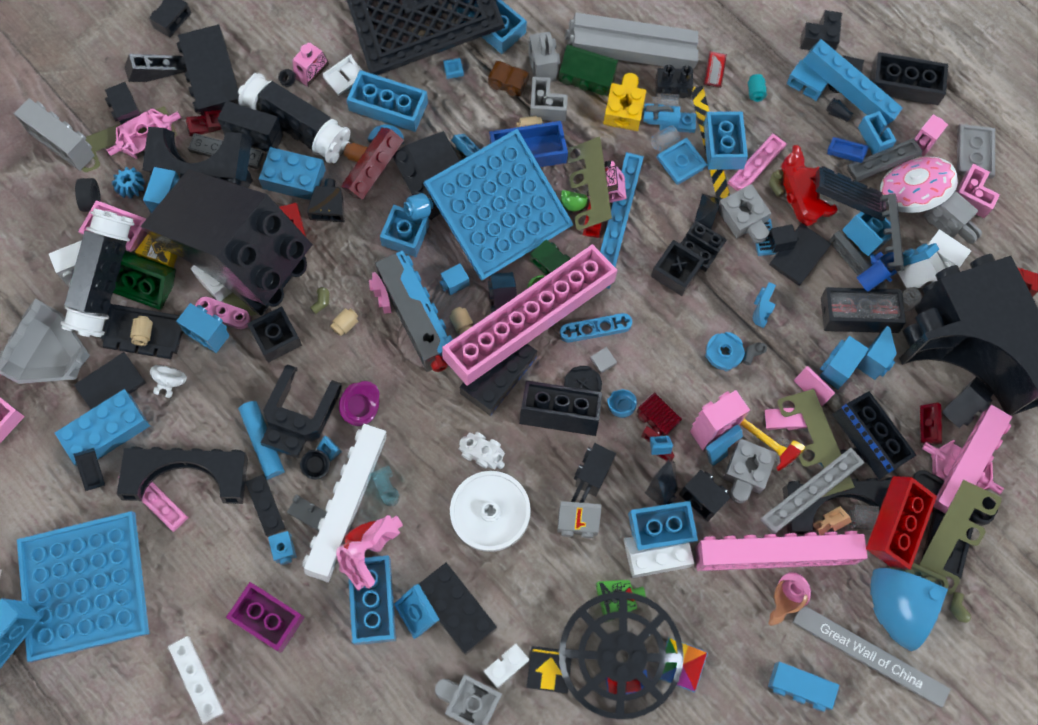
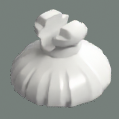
M155 365L150 369V375L158 383L157 387H154V394L158 395L160 389L163 388L167 390L165 396L167 398L172 396L173 392L171 390L173 387L184 384L187 379L183 372L168 366Z

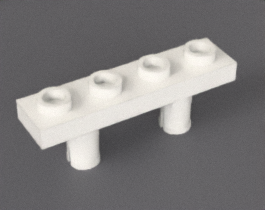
M187 636L168 646L202 723L206 724L224 714L190 637Z

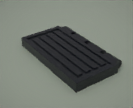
M824 166L819 167L816 172L817 193L881 221L885 219V217H882V212L887 211L886 201H881V191L872 187L868 188L867 185L856 180L851 181V178L840 173L835 174V171Z
M111 304L108 312L109 319H106L103 328L105 333L100 338L103 341V348L118 350L119 347L120 351L136 353L138 349V354L153 357L157 351L158 358L170 360L173 353L177 354L183 330L176 322L180 315ZM138 316H146L153 322L150 341H148L146 346L135 345L131 342L130 334L133 319L138 318Z

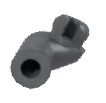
M759 342L749 345L746 348L742 363L751 365L753 357L767 351L766 344Z

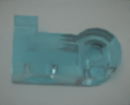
M386 466L371 473L384 504L395 506L399 502L400 497L397 489L392 487L389 480L393 476L390 466Z

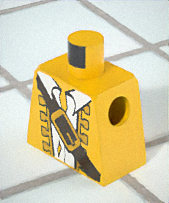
M147 234L135 251L138 256L174 268L177 255L164 250L149 234Z

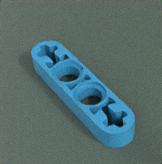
M622 313L568 323L561 327L560 338L564 342L570 343L624 333L630 330L632 318L630 315ZM621 319H624L625 322H628L626 326H623V324H619L621 322ZM607 322L611 328L604 331L601 329L600 324ZM588 325L592 328V332L585 334L582 332V327ZM576 327H578L579 336H577ZM566 330L573 332L571 333V337H568L567 334H564Z

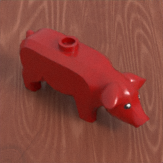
M793 145L792 152L784 159L780 166L783 171V182L787 193L786 199L792 205L800 223L810 226L822 216H833L838 209L835 204L829 205V203L823 201L820 198V193L816 192V172L819 166L816 168L804 166L805 158L801 147Z

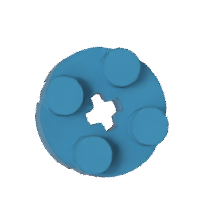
M730 332L715 334L706 346V358L714 367L724 371L736 368L745 355L742 340ZM727 347L730 354H722L720 348L725 349Z

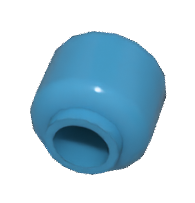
M423 193L409 196L404 203L406 215L413 220L428 217L431 214V209H433L431 198H428Z

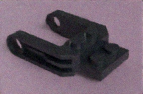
M287 364L263 410L268 428L261 440V445L299 458L306 441L320 438L340 396L342 383L334 380L330 382L313 419H310L308 416L282 407L291 389L295 373L298 371L297 367Z

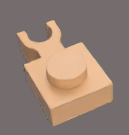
M839 506L824 514V520L813 523V527L820 536H823L828 530L832 529L835 532L852 523L850 516Z

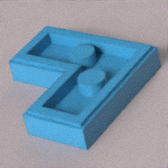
M738 424L706 447L708 461L712 466H715L727 457V448L743 437L742 429Z

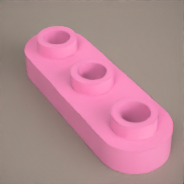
M202 297L196 302L195 306H203V304L207 303L208 306L205 307L208 311L207 314L211 316L213 314L217 315L223 320L222 323L237 329H245L248 327L247 323L251 322L250 315L244 309L209 297ZM221 310H225L223 314H219ZM238 316H243L241 320H237Z

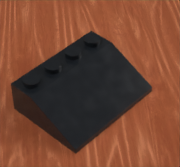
M444 131L407 144L393 155V159L411 194L423 193L428 198H431L433 209H431V214L428 216L429 220H432L441 213L423 182L460 162Z

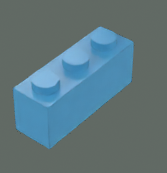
M777 662L774 665L768 687L772 688L773 693L785 696L787 694L793 696V701L801 704L808 702L813 704L812 708L825 712V710L833 709L839 684L785 663Z

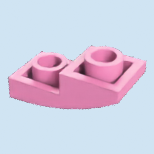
M373 272L372 279L369 280L370 291H374L375 297H378L379 308L383 307L384 314L392 313L386 288L377 273Z
M783 408V409H784L786 412H792L795 408ZM780 409L765 410L767 430L807 428L802 413L784 417Z

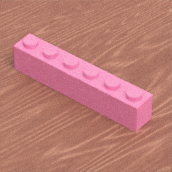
M990 405L982 412L939 490L933 507L946 514L963 480L976 485L977 482L983 479L985 467L989 466L994 459L992 455L994 450H997L1003 442L1001 440L1002 435L1006 434L1011 427L1009 422L1012 416L993 405Z

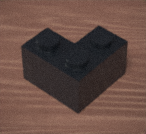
M825 10L819 24L806 22L801 33L800 49L810 50L822 39L836 51L840 43L842 12Z
M513 272L491 275V281H488L490 300L494 302V306H490L491 313L517 296Z
M975 377L943 409L942 413L958 428L964 424L968 426L975 419L973 415L978 411L982 413L989 407V404L993 401L991 397L994 392L978 377Z

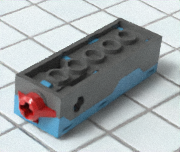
M402 250L375 262L378 276L382 280L388 297L426 372L430 370L434 372L445 370L448 364L442 358V347L453 339L451 335L447 336L446 326L442 319L439 320L437 308L434 303L430 302V295L426 287H422L419 273L417 271L414 272L410 256H406Z

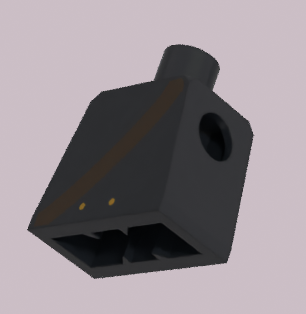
M325 179L324 186H316L314 188L307 210L310 220L345 222L343 193L341 188L335 187L336 181L334 179Z

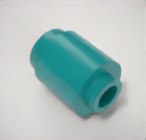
M753 74L748 80L749 98L755 102H760L767 97L766 81L761 74Z

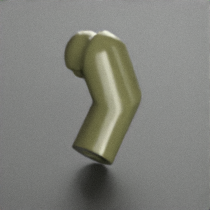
M780 169L772 173L769 185L777 197L785 193L780 185L783 178V171Z
M320 287L317 289L318 301L310 307L315 315L329 305L330 293L327 288Z
M954 592L950 610L957 620L968 623L971 620V614L962 605L964 594Z

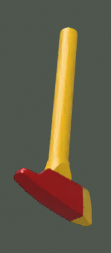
M745 418L740 423L742 427L776 451L780 456V464L776 467L777 471L789 465L805 449L803 444L794 440L788 448L778 444Z

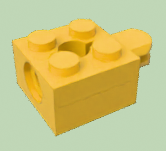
M627 73L623 76L621 85L611 83L603 125L638 131L646 95L645 89L638 88V76L633 73Z

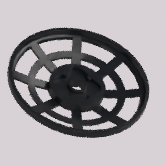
M623 591L609 592L588 600L570 617L560 639L559 666L567 688L585 708L606 718L618 720L633 719L654 711L673 693L683 667V645L674 621L657 603L636 593ZM619 599V611L607 613L596 620L587 612L589 608L600 602ZM627 599L645 603L659 614L649 622L638 614L627 612ZM581 617L589 627L581 638L579 650L566 649L570 631L575 622ZM619 618V630L607 634L600 626L608 620ZM627 618L640 622L646 628L638 636L627 631ZM664 620L670 626L675 637L677 653L665 652L663 639L657 630ZM594 631L601 639L597 651L585 650L587 641ZM651 634L654 635L657 641L659 653H647L643 642ZM620 650H625L628 654L624 662H619L616 658V654ZM566 658L578 659L580 671L587 682L579 691L573 686L569 677ZM585 659L597 660L601 671L594 678H591L587 671ZM647 662H659L657 672L650 681L643 673ZM665 662H677L673 681L668 690L662 694L655 685L663 674ZM608 677L617 682V694L607 692L598 685ZM637 678L644 686L643 689L635 693L625 694L626 682ZM594 690L605 698L615 700L616 713L599 709L586 701L584 697ZM648 692L657 700L654 704L643 710L624 713L625 701L638 699Z

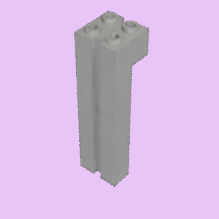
M575 13L574 18L570 19L569 29H566L565 40H567L565 49L567 45H571L617 60L657 66L668 65L670 67L672 65L677 69H682L685 65L686 69L688 65L694 69L698 63V31Z

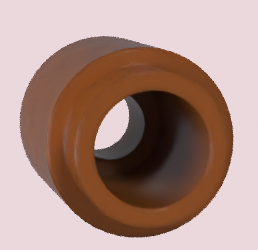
M354 142L352 144L348 143L345 147L344 157L357 163L368 147Z

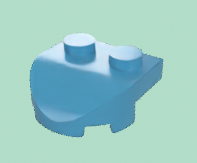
M770 282L766 288H761L754 301V304L757 306L753 312V322L762 328L767 324V319L776 305L769 301L776 286Z

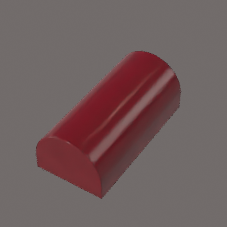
M940 403L920 405V440L923 444L925 442L930 445L942 443V407Z

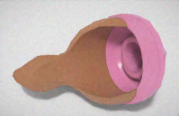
M789 572L779 580L774 593L776 608L770 613V626L780 624L786 614L798 612L809 603L811 597L810 585L800 574Z

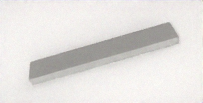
M852 448L848 449L765 514L760 520L772 534H776L865 462Z

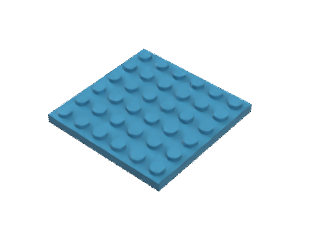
M518 129L423 182L481 281L532 251L545 239L550 240L574 225Z
M130 511L17 539L22 601L27 602L42 617L25 637L27 662H35L149 634L135 512Z

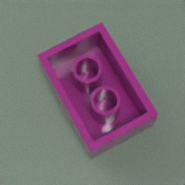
M249 582L226 616L227 619L280 653L283 652L305 618L251 582Z

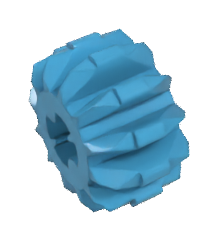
M125 167L124 171L118 169L119 174L113 175L115 180L112 181L115 192L120 194L121 197L125 198L128 196L132 199L134 194L139 196L138 192L144 191L143 185H145L143 175L141 172H137L134 167L132 169Z

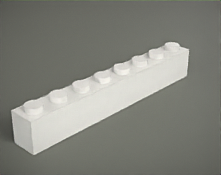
M364 424L362 429H358L355 440L357 442L354 447L351 446L348 453L349 461L341 469L340 475H342L340 482H336L333 489L335 495L332 500L329 499L325 511L328 512L325 518H321L318 529L320 531L318 536H314L311 541V553L304 558L302 567H304L305 575L329 582L338 560L336 550L345 543L344 537L349 533L386 441L385 430Z

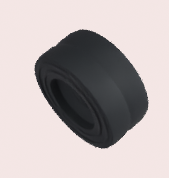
M80 178L76 181L75 197L78 208L82 212H89L96 200L101 202L100 189L95 178Z

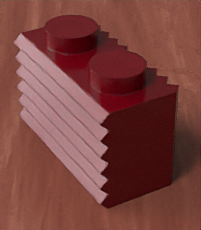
M655 392L637 409L639 420L643 423L647 422L652 427L651 429L660 436H668L682 421V418Z

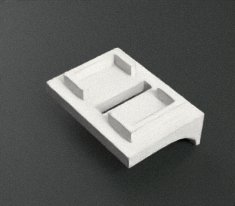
M350 54L324 72L323 78L339 96L353 86L359 70H363ZM340 71L350 80L349 82L341 75Z

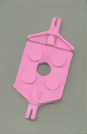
M150 109L116 127V145L106 150L110 156L123 151L137 159L136 154L145 150L148 127H160L171 130V124L181 119V116L178 112L167 116V114L164 115L154 109ZM140 128H147L145 133H138Z
M955 440L940 448H935L925 442L922 450L931 454L932 473L945 481L962 448L954 444ZM991 462L989 466L985 467V476L980 482H977L976 486L986 490L991 489L1000 495L1004 488L994 483L993 465Z

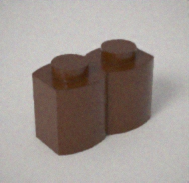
M496 61L488 76V85L494 90L506 91L510 96H521L529 80V72L518 67H512L505 62Z

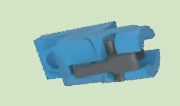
M644 104L643 122L659 125V130L695 133V113H681L680 106Z

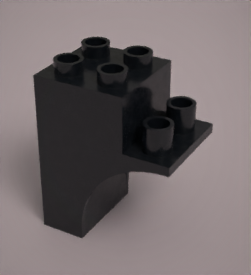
M190 169L186 171L140 226L164 250L185 259L206 272L260 316L264 314L269 306L276 307L283 301V288L292 277H300L305 273L307 269L305 254L313 245L268 194Z
M987 254L970 263L971 269L961 272L958 265H953L939 271L935 275L937 281L922 289L924 296L914 306L918 314L915 317L917 323L902 330L910 348L899 357L901 364L934 360L961 367L985 383L994 392L1003 411L1010 416L1038 407V307L1012 256L995 260L993 254Z

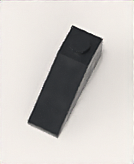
M129 54L124 67L128 82H149L184 73L186 69L181 62L180 57L182 56Z

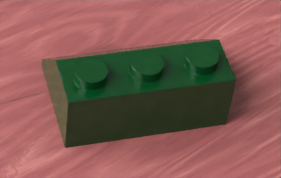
M567 45L559 72V82L578 87L581 90L595 92L600 96L609 97L611 83L615 81L618 60Z
M125 251L113 293L161 310L174 286L176 269Z

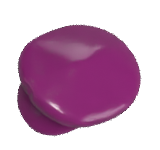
M361 381L349 385L344 390L339 401V412L347 423L353 426H363L375 418L380 402V393L377 386L368 381Z

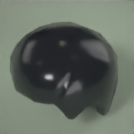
M321 450L306 452L300 462L302 473L307 478L315 480L323 478L329 472L331 466L329 457Z
M986 497L982 501L983 507L988 510L993 509L996 505L995 501L990 497ZM974 508L969 520L980 526L987 525L994 520L997 512L994 515H988Z

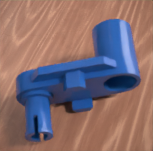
M881 251L876 255L873 253L870 255L872 266L856 277L867 292L885 279L889 282L892 281V276L897 271L895 268L890 271L887 268V263L894 262L893 252H888L884 256Z

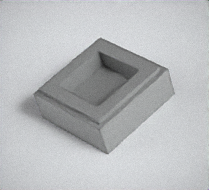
M607 347L590 357L600 373L617 364V361Z

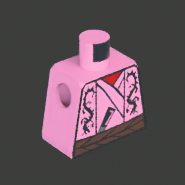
M311 43L303 45L301 51L293 59V71L296 79L307 87L329 65L324 53Z
M606 161L604 166L609 201L611 203L625 200L624 174L615 166L613 161ZM588 190V192H587V197H588V199L590 200L589 190Z

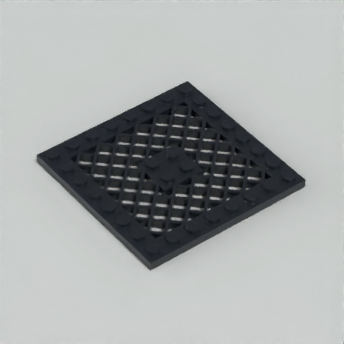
M347 0L369 73L377 76L505 29L495 0H470L468 4L464 3V0H441L444 1L441 6H439V0H402L403 5L399 4L400 0H368L367 2L366 0ZM374 1L379 2L377 7L372 6ZM449 4L454 5L452 10L447 9ZM384 5L389 6L387 11L382 10ZM460 7L465 9L463 14L457 12ZM395 8L400 10L397 15L393 14ZM432 10L438 11L435 16L430 15ZM470 11L476 13L473 18L468 16ZM443 13L448 15L446 20L441 19ZM379 14L383 15L381 21L376 20ZM416 16L421 17L419 22L413 21ZM454 17L459 19L457 24L451 22ZM389 18L394 19L391 25L387 24ZM426 20L432 21L430 26L424 25ZM399 22L405 23L402 29L397 27ZM437 23L443 25L440 30L434 29ZM410 26L415 27L413 32L407 31ZM383 28L388 29L385 35L381 34ZM420 30L426 31L424 36L418 35ZM393 32L399 33L396 39L391 37ZM404 36L410 37L407 43L402 41ZM388 42L393 43L390 49L385 47Z

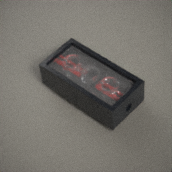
M826 287L821 296L824 331L881 333L888 326L891 328L892 333H900L906 323L901 289H872L867 292L864 288Z

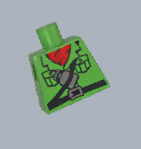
M630 580L600 581L596 583L598 595L623 591L646 597L644 587L632 589ZM619 599L600 602L603 615L619 611ZM627 599V612L635 611L637 609L636 600Z

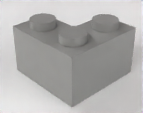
M533 77L530 116L541 117L542 120L566 121L568 95L550 94V78Z

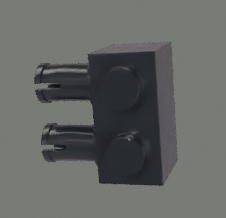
M665 65L664 68L657 69L656 96L665 98L669 96L679 98L691 97L693 91V69L691 66L688 65L687 69L686 65L682 69H675L672 65L669 68L668 65Z

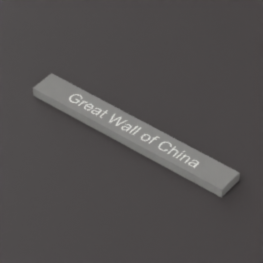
M807 606L796 613L792 621L793 624L937 707L943 708L951 690L950 688Z

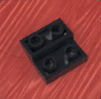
M695 221L680 244L705 259L701 270L706 272L727 239Z

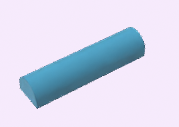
M256 401L244 403L238 410L265 478L268 480L285 473L278 452L261 445L267 425Z

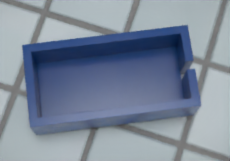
M561 121L490 131L491 144L518 129L540 167L567 163L568 151Z

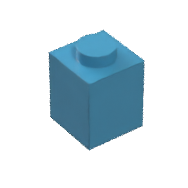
M460 263L440 273L441 281L439 283L444 291H448L450 296L470 286L469 277Z

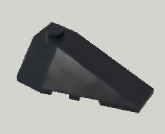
M668 460L663 465L645 492L659 506L672 504L677 499L675 496L678 491L676 464L673 460Z

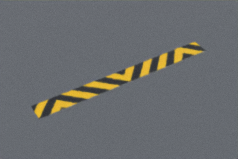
M698 86L693 87L692 99L706 153L703 124L709 108L704 87ZM710 170L716 198L722 200L728 197L730 193L724 170Z

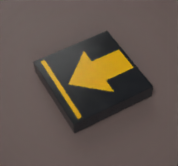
M531 647L526 688L568 694V688L559 666V649ZM566 658V667L569 677L572 658Z

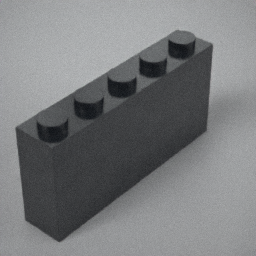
M217 24L179 34L177 47L179 53H183V57L180 58L183 67L187 68V72L184 73L187 82L191 83V86L188 88L191 97L195 98V102H192L195 112H199L200 116H204L206 111L222 110L226 101L239 104V89L220 25Z

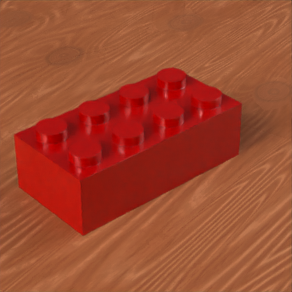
M893 476L866 550L892 568L911 570L937 496L912 477Z

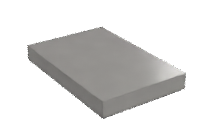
M959 124L957 129V174L965 175L969 168L975 164L989 171L990 173L987 178L993 179L995 176V128Z

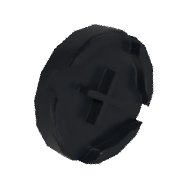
M581 365L574 367L568 372L564 379V386L601 392L602 380L598 372L593 370V368Z

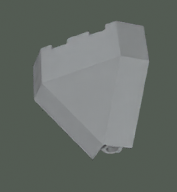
M34 299L22 316L23 319L9 337L5 348L0 352V374L18 384L76 379L81 366L89 358V353L74 331L62 329L60 323L65 320L62 313Z

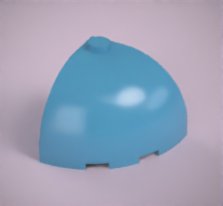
M877 568L873 570L870 595H872L873 610L880 625H883L890 634L889 636L896 643L909 651L917 650L932 631L948 589L904 571L890 568Z

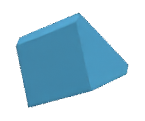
M327 436L322 438L316 448L325 452L330 462L342 452Z
M670 436L650 437L651 455L671 454L673 444Z

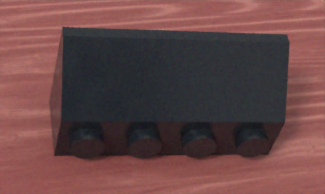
M526 380L519 424L596 436L600 419L602 392Z

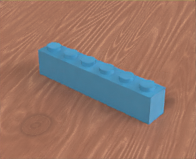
M822 39L810 49L802 60L866 115L880 111L887 125L895 120L903 108Z

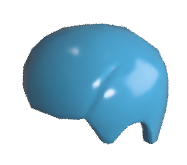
M629 390L613 391L611 396L607 398L609 411L616 417L626 418L632 415L637 408L636 396Z

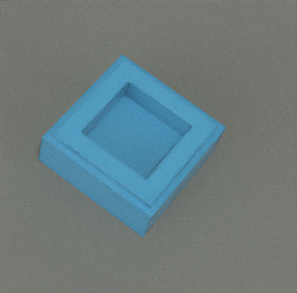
M460 58L443 61L447 79L464 76Z

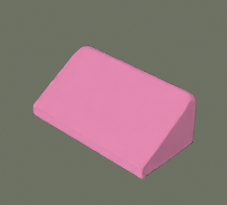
M809 366L805 367L794 379V382L803 391L815 390L821 407L835 394Z

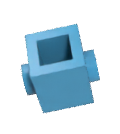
M288 531L268 537L273 560L276 563L284 565L291 563L292 559L297 558L292 536Z

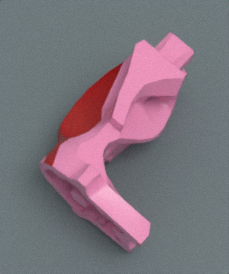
M389 515L356 527L344 537L345 543L337 548L336 556L339 570L349 577L357 590L362 589L364 586L370 588L374 585L375 580L365 565V550L369 549L374 552H380L386 542L400 534L398 529L403 524L397 515L392 519Z

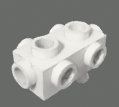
M469 432L467 437L461 438L459 450L462 452V457L468 461L475 460L478 465L485 469L487 466L494 470L496 467L498 469L504 467L505 464L502 462L505 453L500 448L501 444L494 439L487 441L485 440L486 437L479 432L475 434Z

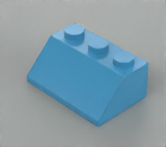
M690 501L634 509L628 513L632 536L638 551L698 541Z

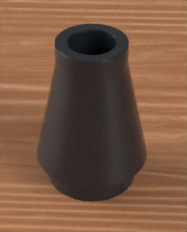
M835 98L826 108L829 115L846 122L854 114L839 99L836 100Z

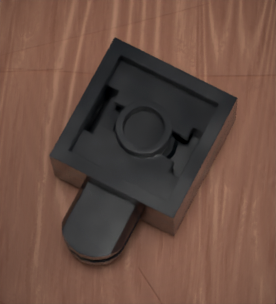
M594 443L592 448L588 447L582 461L584 465L580 464L575 473L574 480H576L575 487H577V490L571 502H576L581 490L585 492L579 503H584L588 494L597 496L614 461L615 452Z

